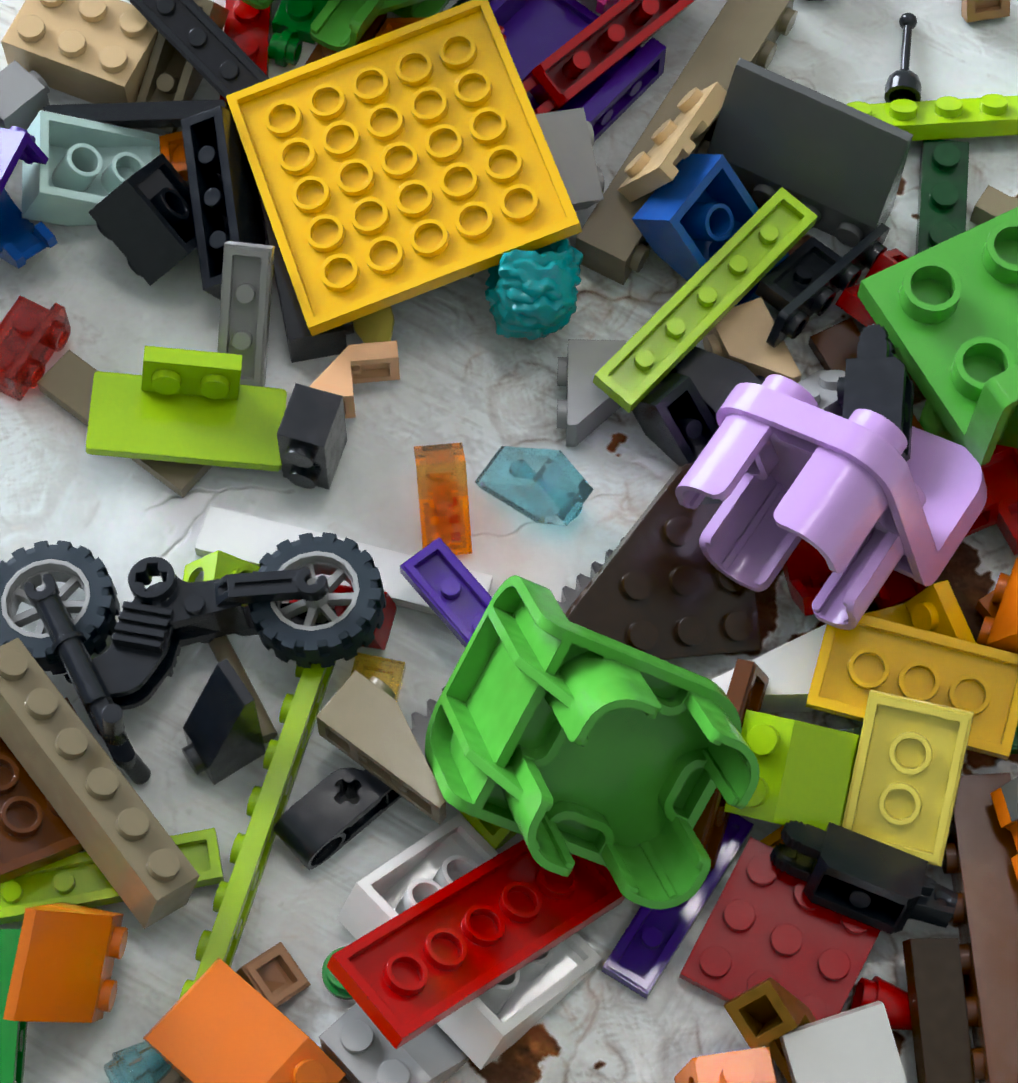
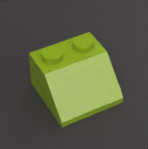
M746 709L741 735L757 758L760 771L759 782L745 808L739 809L726 802L724 812L785 825L786 822L789 823L790 820H797L798 822L802 821L805 825L809 824L824 831L829 822L842 827L860 735Z

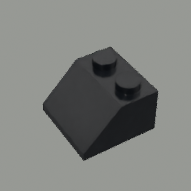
M163 154L157 156L125 180L88 212L96 221L97 228L101 234L114 242L127 258L130 268L137 275L143 277L150 286L197 248L190 187Z

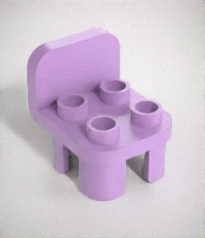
M776 374L767 376L762 385L744 382L734 387L717 411L716 420L719 428L675 490L679 504L693 510L698 508L706 496L723 501L703 530L699 539V546L707 560L718 571L732 581L752 591L761 592L771 585L801 539L810 543L820 552L826 560L829 569L833 571L812 602L813 612L819 621L843 630H852L856 627L893 570L913 578L915 582L922 585H932L938 579L982 512L987 499V486L981 465L964 446L912 426L910 459L906 462L901 454L907 447V439L903 432L889 419L867 409H856L849 419L820 409L815 398L800 384Z

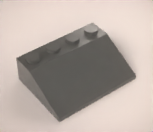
M740 58L735 66L707 154H723L753 201L762 207L783 187L818 216L812 228H817L836 237L846 246L855 247L881 223L885 224L892 212L913 134Z

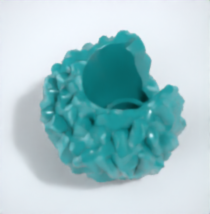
M568 238L534 251L515 249L511 252L503 253L499 264L488 268L490 276L485 283L488 288L484 292L485 299L490 302L489 312L494 316L496 322V334L503 335L505 338L526 337L528 340H535L537 338H545L550 333L562 330L569 323L571 314H574L577 309L578 290L575 286L581 283L579 275L583 253L569 245Z

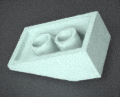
M40 110L27 131L35 137L36 145L49 159L46 165L35 162L32 165L26 164L22 160V218L63 226L96 225V221L88 212L125 180L161 154L159 136L162 135Z

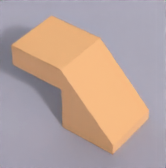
M397 340L348 345L309 387L343 396L345 419L356 418L353 384L400 380Z

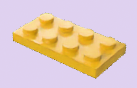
M865 614L852 630H843L828 624L826 625L805 707L863 722L869 691L876 690L972 711L974 716L966 750L1004 760L1009 758L1018 723V654Z

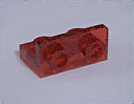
M18 297L0 323V392L21 401L29 388L34 389L37 386V382L44 375L46 363L55 351L59 352L64 348L70 337L71 327L64 306L54 303L49 310L25 297Z

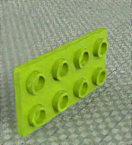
M145 346L142 375L102 371L94 373L86 453L90 455L278 472L282 469L277 432L286 410L287 392L285 389L240 385L243 355Z

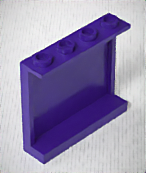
M491 0L489 3L498 25L505 29L506 45L521 81L537 65L599 17L577 0ZM652 37L643 47L639 46L558 111L584 107L586 121H589L593 127L595 142L664 73L666 46ZM529 92L527 96L533 109H537L540 105Z

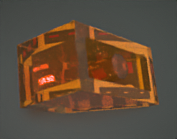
M462 442L414 446L422 549L440 537L455 555L472 554L466 461Z

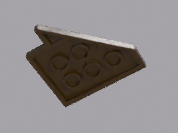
M693 463L678 467L567 610L565 615L570 622L662 660L749 652L762 649L755 591L739 585L718 571L707 560L699 546V539L703 530L722 503L699 505L698 508L693 510L680 505L676 497L675 490Z

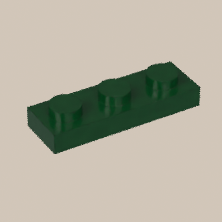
M942 139L923 140L915 255L966 231L969 142Z

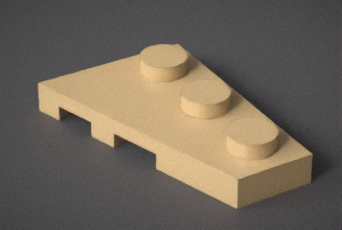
M718 82L702 91L697 87L689 91L677 105L681 112L674 121L668 119L652 135L651 140L655 144L649 152L642 151L627 165L624 172L628 177L617 190L630 203L673 181L679 172L675 166L682 159L687 158L696 146L692 140L709 127L722 108L727 91Z

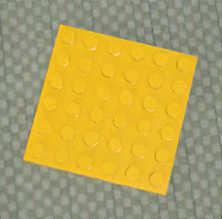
M488 0L465 2L226 96L307 327L312 336L498 265L503 253H508L515 249L534 251L582 232L574 207Z

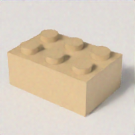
M25 0L1 43L8 65L15 60L28 72L31 70L36 71L50 88L93 104L136 102L158 31L132 4L121 0Z

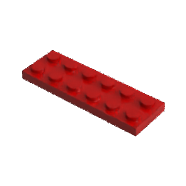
M523 839L334 953L327 964V968L391 1045L398 1049L620 905L625 897L620 893L612 875L605 866L571 854L575 861V866L569 876H561L541 867L532 857Z

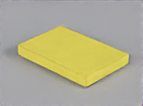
M870 690L842 827L928 861L927 864L941 867L974 712Z

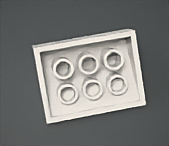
M458 814L356 882L337 919L358 940L499 853ZM575 933L436 1024L482 1070L514 1045L588 976L603 959L578 933Z

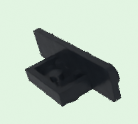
M881 223L843 257L812 236L762 278L755 294L762 297L764 301L779 311L766 343L775 348L787 337L795 339L807 325L810 316L814 313L821 316L832 304L840 290L844 291V289L854 286L865 268L870 270L880 253L887 251V247L883 243L890 228Z

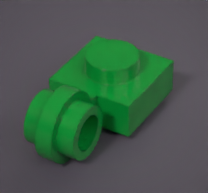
M281 0L272 20L274 34L269 43L268 58L275 60V64L281 67H287V64L295 66L299 61L303 42L315 45L316 42L310 36L311 23L329 0Z

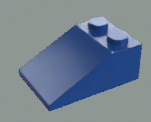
M690 154L687 158L682 159L675 166L679 172L673 181L656 189L632 218L653 251L686 281L759 210L723 154ZM788 252L769 272L790 256ZM759 282L735 306L760 298L755 294Z

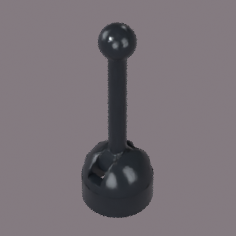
M904 13L899 20L900 27L903 29L900 70L892 73L885 84L884 99L886 103H891L897 99L921 100V82L918 75L909 70L912 29L917 25V18L912 13Z

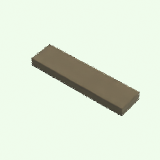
M68 350L37 382V385L42 393L88 426L93 378L97 370ZM130 458L182 498L212 467L210 465Z

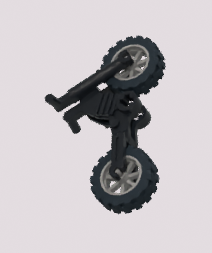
M323 532L322 537H313L312 533H305L299 535L300 540L290 543L289 539L279 543L276 545L277 551L272 555L266 553L259 561L260 569L258 572L226 574L221 579L186 582L177 577L173 567L167 560L160 557L144 558L138 561L128 574V584L134 600L132 602L124 601L122 605L123 611L121 612L120 603L116 596V588L99 557L94 559L89 549L81 545L77 549L68 541L58 540L57 545H49L48 541H40L34 543V548L26 551L24 547L17 549L11 553L13 558L6 563L3 560L0 562V646L19 638L44 671H51L53 675L67 672L64 675L67 682L73 684L94 728L103 738L115 763L126 772L134 783L143 784L149 780L151 771L134 751L124 730L122 710L143 705L154 695L167 676L172 677L173 667L176 666L177 656H179L181 651L180 647L198 642L210 643L214 638L230 634L240 636L259 635L266 649L269 651L272 648L276 657L281 661L288 663L289 660L296 661L298 667L311 668V664H321L322 668L335 666L334 661L344 658L345 661L354 658L358 655L357 650L362 645L367 648L375 639V629H381L384 621L383 608H386V598L378 567H375L371 555L366 550L361 552L358 544L347 537L342 541L337 539L336 534ZM319 574L331 575L328 579L324 575L316 577ZM152 576H161L163 582H158L147 589L144 585L151 583ZM343 580L348 582L354 591L351 593H332ZM56 582H65V584L59 589ZM78 588L83 589L85 592V600H67ZM299 600L295 603H282V601ZM21 602L33 606V608L16 615ZM349 605L339 617L336 610L332 609V606ZM70 613H79V614H78V615L75 617V619L73 620V618H72V616H71ZM115 615H119V617H118L119 622H118V623H117L116 620H115ZM39 620L34 633L26 632L20 628ZM108 635L112 636L111 640L113 643L107 651L99 655L107 646L105 640ZM94 652L99 655L93 659L91 658Z

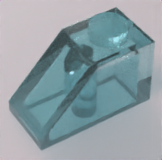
M501 446L475 480V483L482 490L536 523L567 526L581 513L583 503L594 490L561 450Z

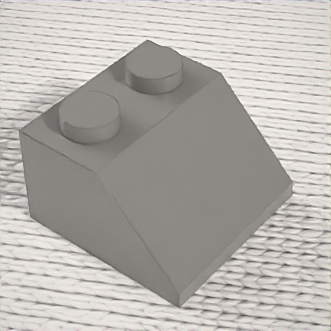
M357 1003L319 1036L322 1051L346 1074L345 1077L351 1083H445L470 1060L437 1024L398 1049H395Z

